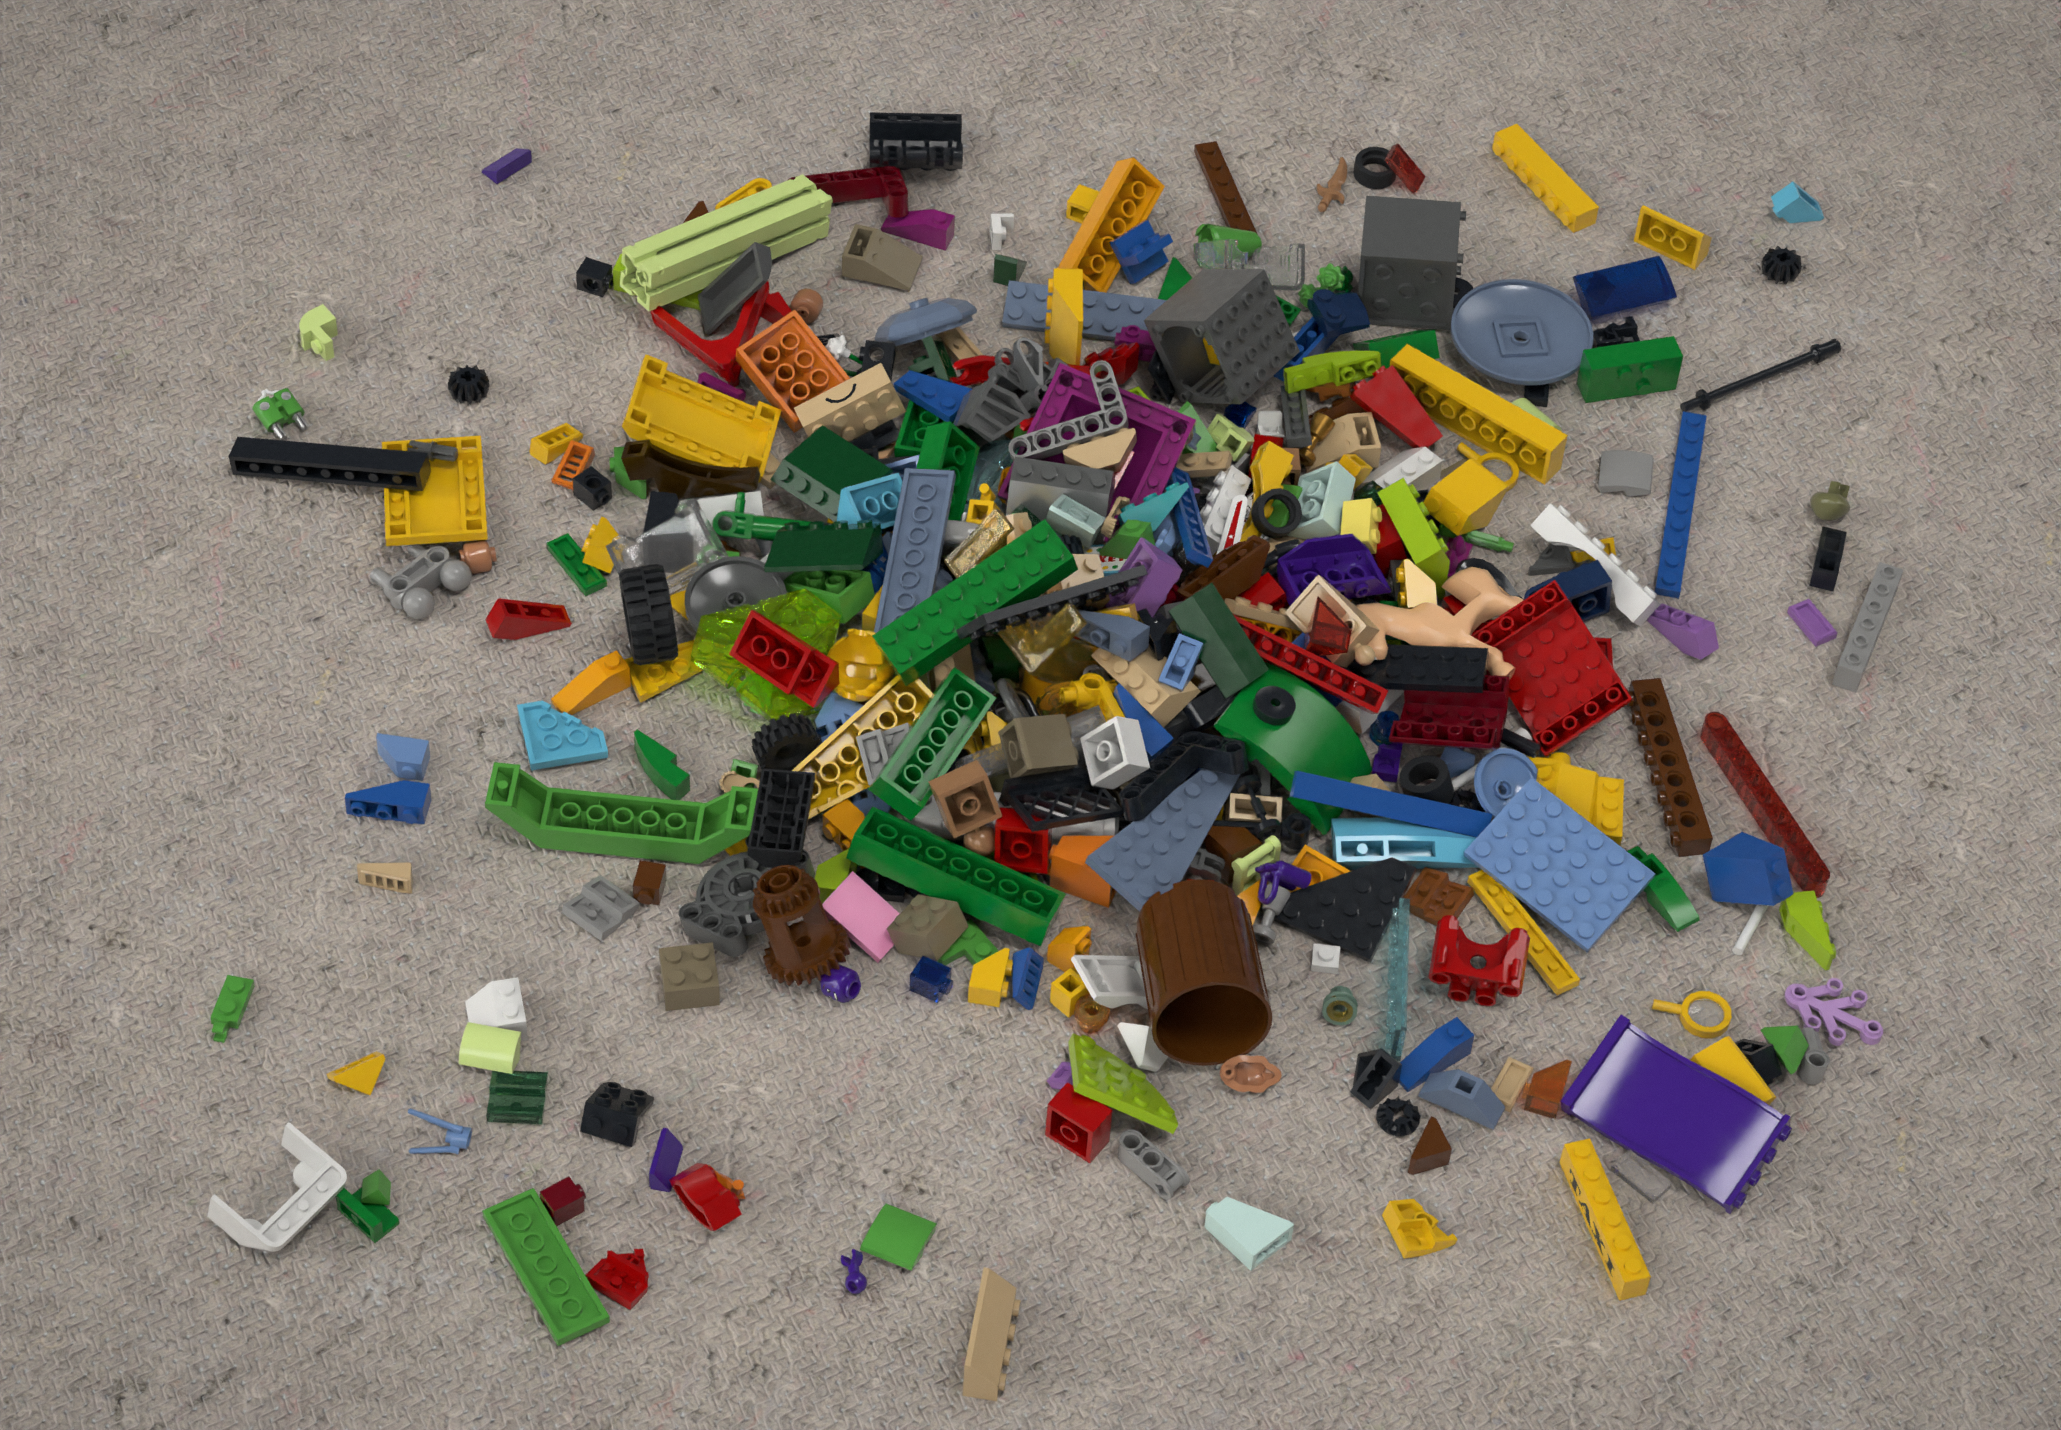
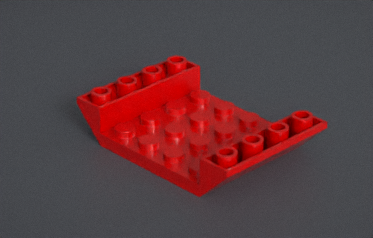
M1556 580L1471 635L1477 640L1499 649L1503 654L1504 662L1516 668L1509 682L1508 696L1532 732L1536 743L1540 744L1541 751L1545 757L1633 701L1627 688Z

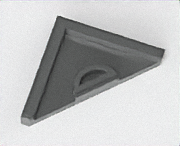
M1549 544L1540 554L1539 559L1529 567L1528 575L1555 574L1574 569L1569 547Z

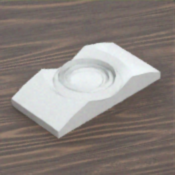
M1073 955L1071 961L1095 1002L1111 1009L1125 1004H1139L1148 1009L1139 956Z

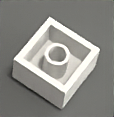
M1116 716L1080 738L1092 786L1115 789L1150 768L1138 720Z

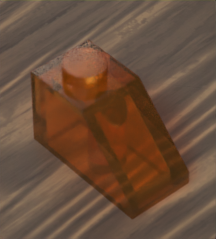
M1564 1060L1533 1074L1531 1084L1525 1082L1521 1097L1526 1099L1525 1111L1556 1119L1572 1061Z

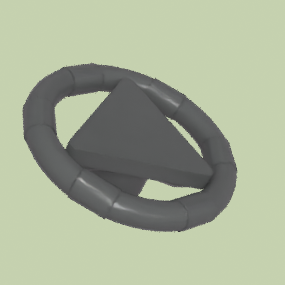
M999 679L997 681V688L1006 708L997 712L999 718L1009 724L1015 718L1030 717L1013 687L1007 680Z

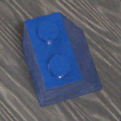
M1741 832L1703 854L1710 892L1714 901L1774 906L1794 894L1785 850L1782 847Z

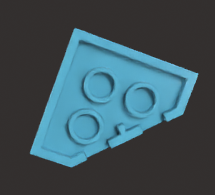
M544 701L517 705L531 771L608 758L604 733L598 728L594 727L591 729L583 725L582 720L566 712L560 713L552 709L551 705Z

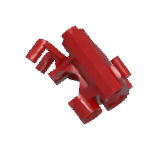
M1445 915L1437 923L1428 977L1437 984H1448L1450 982L1448 997L1458 1002L1467 1001L1470 996V990L1476 991L1475 1002L1486 1007L1496 1004L1498 991L1507 997H1518L1522 994L1530 937L1525 929L1513 928L1508 935H1505L1495 944H1479L1466 937L1455 916ZM1476 956L1482 957L1486 961V966L1482 969H1476L1471 965L1470 960Z

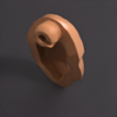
M1239 1055L1227 1060L1220 1069L1222 1081L1230 1088L1240 1092L1263 1093L1269 1086L1279 1082L1282 1076L1281 1071L1275 1065L1269 1063L1264 1056Z

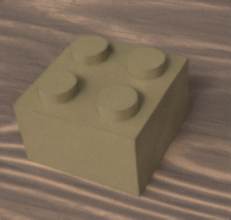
M918 894L888 926L887 931L898 953L938 961L969 926L958 902Z
M713 942L659 948V967L666 1011L720 1005L719 980Z

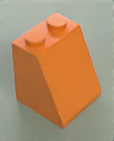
M1062 836L1058 845L1054 844L1049 853V859L1052 860L1047 875L1051 876L1050 887L1109 908L1117 891L1090 868L1085 861L1087 856L1114 836Z

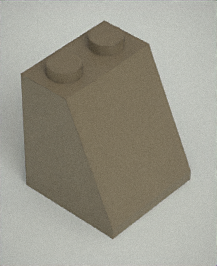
M1065 714L1015 718L998 732L1010 778L1072 769L1078 765V751L1072 744V729L1070 723L1066 721Z

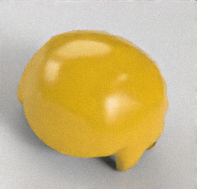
M854 628L848 629V636L838 640L831 647L827 655L839 663L840 684L834 691L839 696L851 701H869L892 680L894 669L878 649L872 637L876 632Z

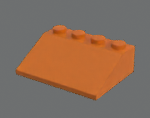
M793 310L736 349L737 363L773 407L781 409V418L794 433L803 428L794 407L850 379L796 310Z

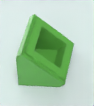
M380 1169L363 1179L362 1203L390 1205L391 1181Z

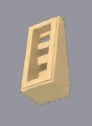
M410 862L357 864L359 884L412 894L413 874Z

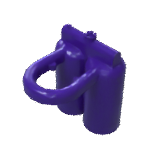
M1279 860L1275 863H1265L1255 868V871L1260 873L1261 877L1258 898L1265 905L1270 904L1275 899L1278 886L1293 891L1297 887L1305 889L1311 882V873L1284 861ZM1267 882L1272 883V890L1270 895L1265 899L1264 894L1265 889L1267 888L1266 884Z

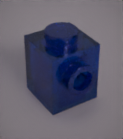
M922 956L910 974L909 991L939 1003L943 995H948L952 989V968Z

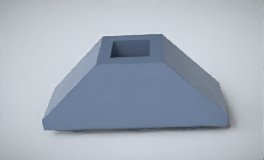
M1460 1069L1430 1073L1419 1093V1097L1493 1130L1505 1110L1503 1103L1484 1080Z

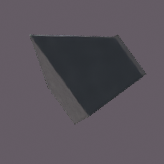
M1382 1048L1359 1053L1353 1088L1350 1093L1369 1109H1372L1398 1087L1402 1064Z

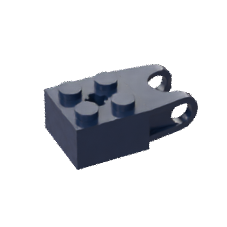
M1596 560L1591 563H1584L1570 571L1561 572L1557 576L1531 587L1524 595L1525 600L1556 580L1583 622L1609 612L1612 580L1600 562Z

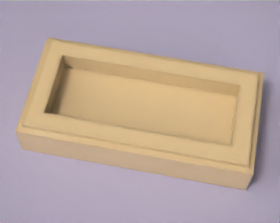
M1508 1057L1491 1088L1505 1106V1110L1510 1113L1534 1069L1511 1057Z

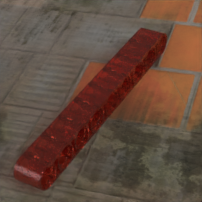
M1719 712L1708 713L1704 718L1700 734L1701 740L1769 842L1784 848L1788 870L1801 890L1815 891L1816 898H1820L1824 895L1830 878L1829 869L1727 718Z

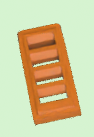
M571 440L551 480L552 483L573 490V480L570 482L561 479L563 475L573 479L589 468L595 457L594 447ZM577 455V456L583 457V459L581 460V459L575 458L574 456ZM570 462L579 464V467L571 465ZM570 469L576 471V474H572L565 470Z

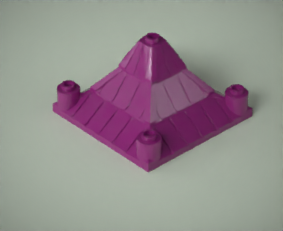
M1060 363L1027 434L1100 411L1101 408L1091 375ZM1118 387L1128 418V429L1135 428L1137 442L1132 449L1135 453L1114 490L1111 509L1119 496L1129 498V504L1134 503L1137 506L1144 503L1143 498L1156 492L1159 496L1164 493L1183 449L1193 439V429L1197 423L1196 419ZM1111 393L1106 394L1103 400L1111 402L1116 396ZM1119 416L1113 417L1110 423L1118 425L1123 421V418ZM1090 424L1086 430L1092 433L1097 431L1099 426L1097 424ZM1068 431L1064 433L1062 438L1071 440L1075 433ZM1043 439L1039 442L1038 446L1042 448L1048 447L1051 441ZM1021 446L1017 455L1025 454L1027 448ZM1063 453L1041 459V461L1066 464ZM1013 463L997 495L998 498L1005 500L1006 504ZM1116 521L1112 535L1120 528L1118 521ZM1105 537L1104 542L1106 543L1109 538Z

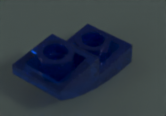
M1246 401L1242 404H1229L1225 408L1223 416L1239 428L1245 429L1256 413L1257 408Z

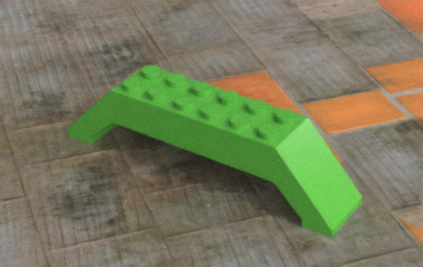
M494 762L485 808L540 848L700 864L750 835L758 788L732 786L731 791L707 803L551 788L523 771L518 764Z

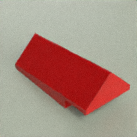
M750 611L729 655L786 694H794L813 708H816L840 684L839 663L757 611Z

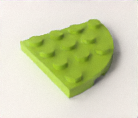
M1072 1034L1068 1045L1074 1092L1174 1134L1178 1127L1175 1111L1160 1092L1146 1080L1145 1073L1132 1068L1123 1060L1098 1046L1091 1037Z

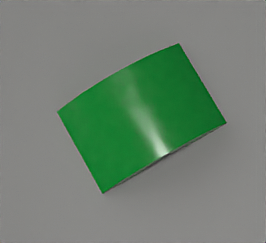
M1267 662L1264 663L1269 670L1243 687L1214 724V727L1224 737L1243 741L1248 761L1252 762L1257 759L1289 792H1291L1295 771L1351 782L1354 777L1369 775L1372 771L1370 760L1359 737L1339 711L1307 683ZM1276 686L1283 688L1293 696L1296 708L1289 722L1283 725H1271L1263 722L1256 716L1253 711V701L1256 693L1261 688ZM1290 796L1287 798L1297 810L1310 819L1311 823L1323 835L1327 834L1331 828V818H1338L1344 808Z

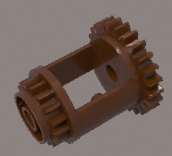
M781 865L765 872L757 881V888L753 889L755 894L753 908L757 917L761 919L769 939L768 944L770 947L764 949L766 955L763 956L768 974H771L772 979H777L780 984L786 981L787 986H790L794 981H796L797 986H800L803 981L811 984L814 978L821 981V975L823 974L831 976V969L839 970L838 963L846 962L845 956L850 955L848 948L851 947L846 929H843L842 924L837 925L835 920L828 921L819 898L820 889L816 880L809 876L805 869H799L793 865ZM801 916L803 917V921H799L788 926L787 922L800 918Z

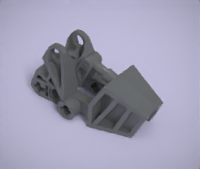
M1019 338L1014 342L1013 350L1003 348L996 353V366L988 370V380L964 395L953 424L979 447L994 441L1019 425L1021 421L1030 418L1031 415L1029 413L1037 412L1059 364H1067L1061 359L1055 358L1050 360L1047 365L1043 362V346L1029 338ZM1020 343H1024L1028 347L1027 355L1023 354ZM1002 353L1007 355L1010 365L1002 361Z

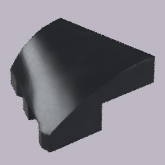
M1633 316L1626 317V322L1622 325L1612 323L1605 328L1593 331V348L1640 341L1637 335L1638 326Z
M890 420L849 442L861 450L872 449V446H878V449L896 441L899 432L893 420Z

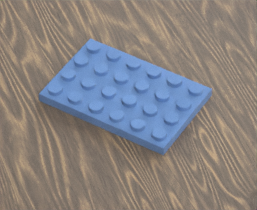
M1532 777L1464 851L1466 858L1587 953L1655 877V873Z

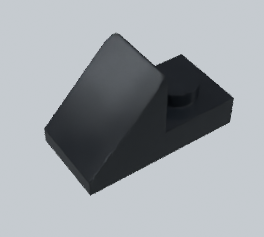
M1147 608L1137 611L1138 621L1150 626L1149 647L1158 661L1162 660L1177 638L1176 623L1172 617L1158 622L1155 616L1151 617Z
M866 867L856 872V875L885 901L904 903L905 886L884 877Z

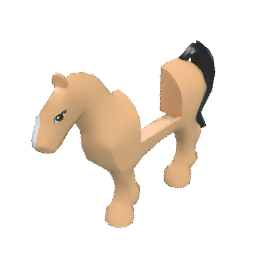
M1469 558L1460 561L1456 567L1455 574L1449 577L1442 585V588L1466 604L1455 616L1442 607L1428 602L1418 604L1412 609L1394 607L1382 603L1355 605L1380 630L1367 644L1375 652L1374 660L1386 658L1388 646L1385 635H1389L1406 641L1410 645L1488 648L1487 670L1491 675L1507 676L1511 679L1516 668L1504 662L1503 654L1499 649L1471 636L1481 623L1495 616H1501L1524 600L1516 592L1507 577L1493 564L1483 559Z

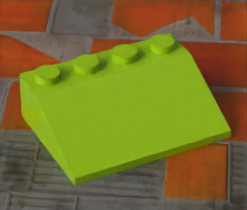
M1402 478L1377 493L1415 565L1436 583V595L1439 600H1442L1445 597L1446 591L1442 588V585L1448 578L1450 560L1445 552L1449 551V548L1442 537L1437 538L1436 534L1439 533V530L1432 519L1428 521L1426 518L1430 513L1423 501L1418 503L1417 498L1420 495L1414 484L1408 485L1405 479Z

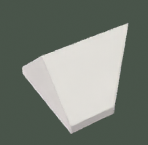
M1120 1022L1117 1026L1138 1068L1157 1072L1168 1056L1156 1046L1151 1027Z

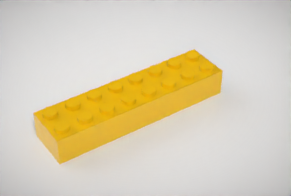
M1408 344L1390 360V366L1393 365L1431 420L1489 453L1495 452L1509 456L1517 463L1520 471L1544 485L1561 469L1568 436L1562 431Z

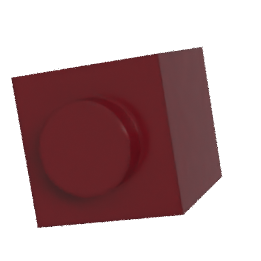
M569 1176L540 1191V1199L556 1226L585 1212V1192L581 1185H575Z

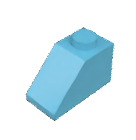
M1794 181L1771 196L1774 204L1772 207L1774 213L1778 218L1783 217L1789 223L1821 221L1824 219L1819 202Z

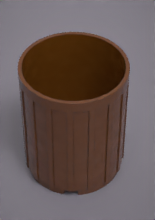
M1202 879L1174 883V889L1163 894L1158 891L1152 895L1143 905L1137 919V933L1135 934L1152 1036L1156 1046L1173 1060L1199 1066L1222 1064L1233 1057L1248 1054L1259 1046L1268 1035L1272 1025V1010L1251 916L1248 913L1245 902L1235 895L1233 889L1216 881Z

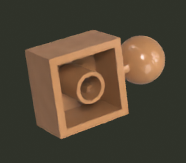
M975 760L929 781V785L943 822L953 838L964 834L965 848L986 857L995 850V831L987 823L1002 817L987 773L979 762Z

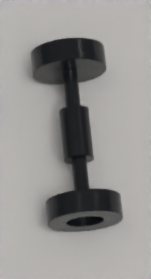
M1247 775L1236 782L1235 789L1237 794L1250 795L1252 808L1257 818H1260L1262 821L1255 828L1257 838L1265 841L1271 835L1278 836L1282 831L1279 820L1266 819L1265 815L1267 813L1260 798L1255 795L1262 787L1259 777L1257 775Z

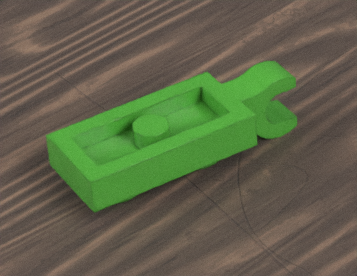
M227 975L211 1015V1024H214L212 1032L215 1033L213 1041L224 1043L229 1029L239 1028L255 987L253 979Z

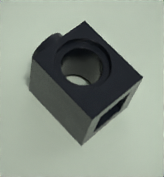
M586 257L576 272L577 289L603 297L607 290L613 287L612 265Z
M590 466L573 478L574 496L594 511L612 499L611 481L594 467Z

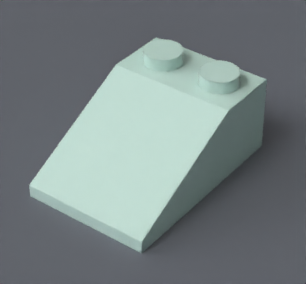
M1064 494L1050 506L1046 521L1058 536L1064 534L1069 535V537L1072 535L1079 537L1083 549L1084 547L1090 548L1105 520V517Z

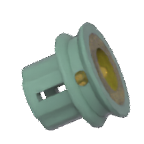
M1335 986L1323 1000L1322 1013L1328 1022L1334 1025H1346L1356 1018L1358 1003L1348 987Z

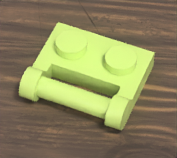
M1271 835L1265 839L1263 845L1244 858H1237L1231 863L1234 870L1232 889L1236 895H1239L1261 879L1260 873L1255 871L1256 867L1265 863L1279 861L1281 843L1276 836Z

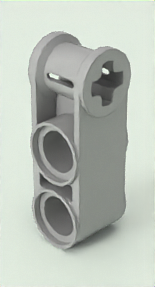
M1130 1129L1122 1132L1119 1138L1118 1159L1138 1175L1141 1180L1152 1187L1160 1197L1169 1200L1173 1197V1192L1180 1186H1186L1190 1182L1187 1172L1153 1145L1139 1131Z

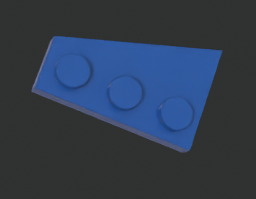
M911 370L894 382L896 392L945 422H953L955 420L964 395L972 390L969 387Z

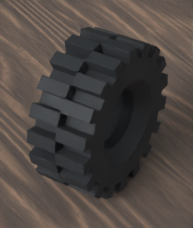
M790 714L787 718L785 715L779 716L780 719L776 721L773 718L769 720V725L763 724L760 727L761 732L756 731L754 734L755 738L752 739L751 743L753 745L752 750L761 769L792 771L821 744L811 720L801 714L798 717L796 714Z

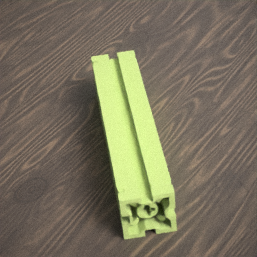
M802 174L795 177L794 180H787L636 242L633 246L629 245L622 248L621 263L626 269L621 271L620 287L631 296L637 295V302L646 310L652 311L657 306L666 305L706 288L754 242L770 247L771 258L775 259L813 243L818 238L827 237L830 224L828 215L831 214L833 199L821 189L817 190L816 185Z

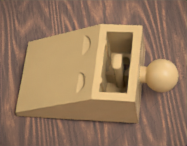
M1317 575L1285 613L1332 663L1347 668L1355 659L1360 665H1370L1375 659V652L1367 644L1380 631L1379 628L1322 576Z

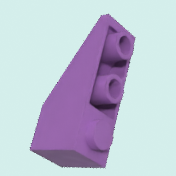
M1660 604L1647 619L1653 627L1684 654L1702 660L1719 649L1714 622L1666 604Z

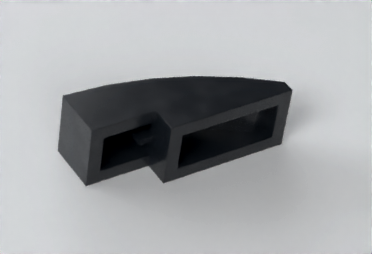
M1822 527L1809 586L1834 592L1847 532Z

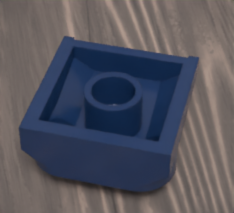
M1320 289L1314 292L1313 298L1307 301L1308 309L1326 338L1370 328L1367 310L1355 292L1333 293L1327 289Z

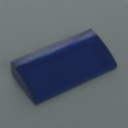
M1660 256L1573 276L1581 308L1590 321L1670 302L1677 298L1670 275Z

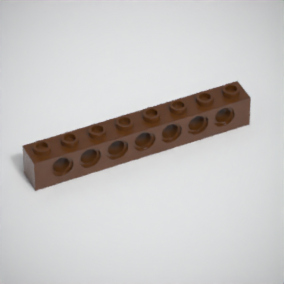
M1661 678L1633 680L1628 691L1633 701L1628 703L1627 707H1631L1632 724L1637 726L1638 743L1644 748V761L1651 770V784L1656 786L1657 802L1664 811V824L1666 827L1669 826L1671 846L1676 848L1678 857L1703 855L1710 851L1713 837Z

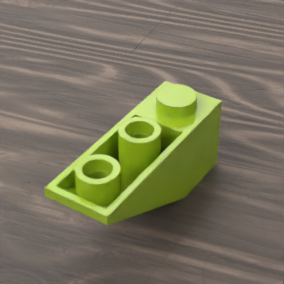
M1815 891L1793 892L1794 894L1781 901L1779 906L1784 928L1824 970H1829L1832 960L1836 958V948L1834 943L1830 942L1829 926L1822 917V903L1817 901Z

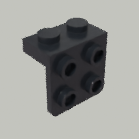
M616 1082L602 1083L585 1102L580 1132L633 1147L636 1143L640 1118L652 1106L654 1097L647 1095L643 1090H631L621 1087Z

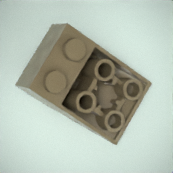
M855 224L842 254V276L910 291L923 256L879 229Z

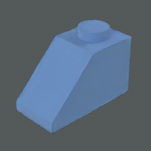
M377 733L378 754L394 774L399 778L423 781L430 760L429 740Z

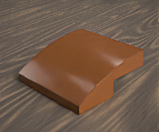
M1424 867L1404 895L1400 906L1420 919L1437 926L1438 921L1445 915H1452L1458 919L1474 896L1472 887L1449 881L1448 873Z

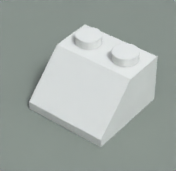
M518 977L491 981L465 1001L468 1022L521 1032V1041L528 1040L526 1017Z

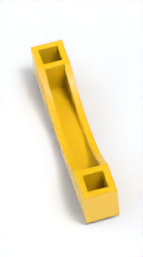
M1270 441L1258 448L1250 466L1253 479L1252 507L1256 499L1267 491L1278 488L1283 489L1281 483L1289 475L1293 467L1290 463L1294 455ZM1274 499L1269 500L1264 505L1266 519L1273 512L1274 507L1271 505ZM1252 507L1248 519L1243 526L1240 542L1246 541L1252 535L1258 537L1262 535L1252 521Z

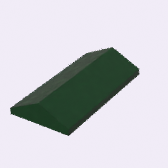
M1212 582L1168 611L1183 635L1204 644L1199 659L1225 698L1250 684L1269 670Z

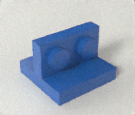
M1145 220L1109 243L1129 283L1134 284L1169 262L1163 248L1171 244L1173 240L1170 234L1161 236L1159 233L1155 234L1149 220Z

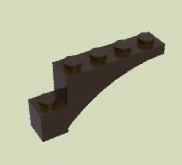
M650 440L626 442L621 456L630 481L654 478L659 492L676 493L678 500L735 492H749L757 489L760 478L758 467L739 468L707 465L673 455L651 444Z

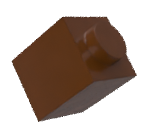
M640 860L633 883V898L646 905L660 906L667 881L666 864Z

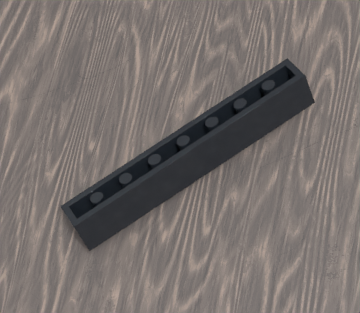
M237 437L228 456L233 475L423 491L431 473L428 453L261 438Z

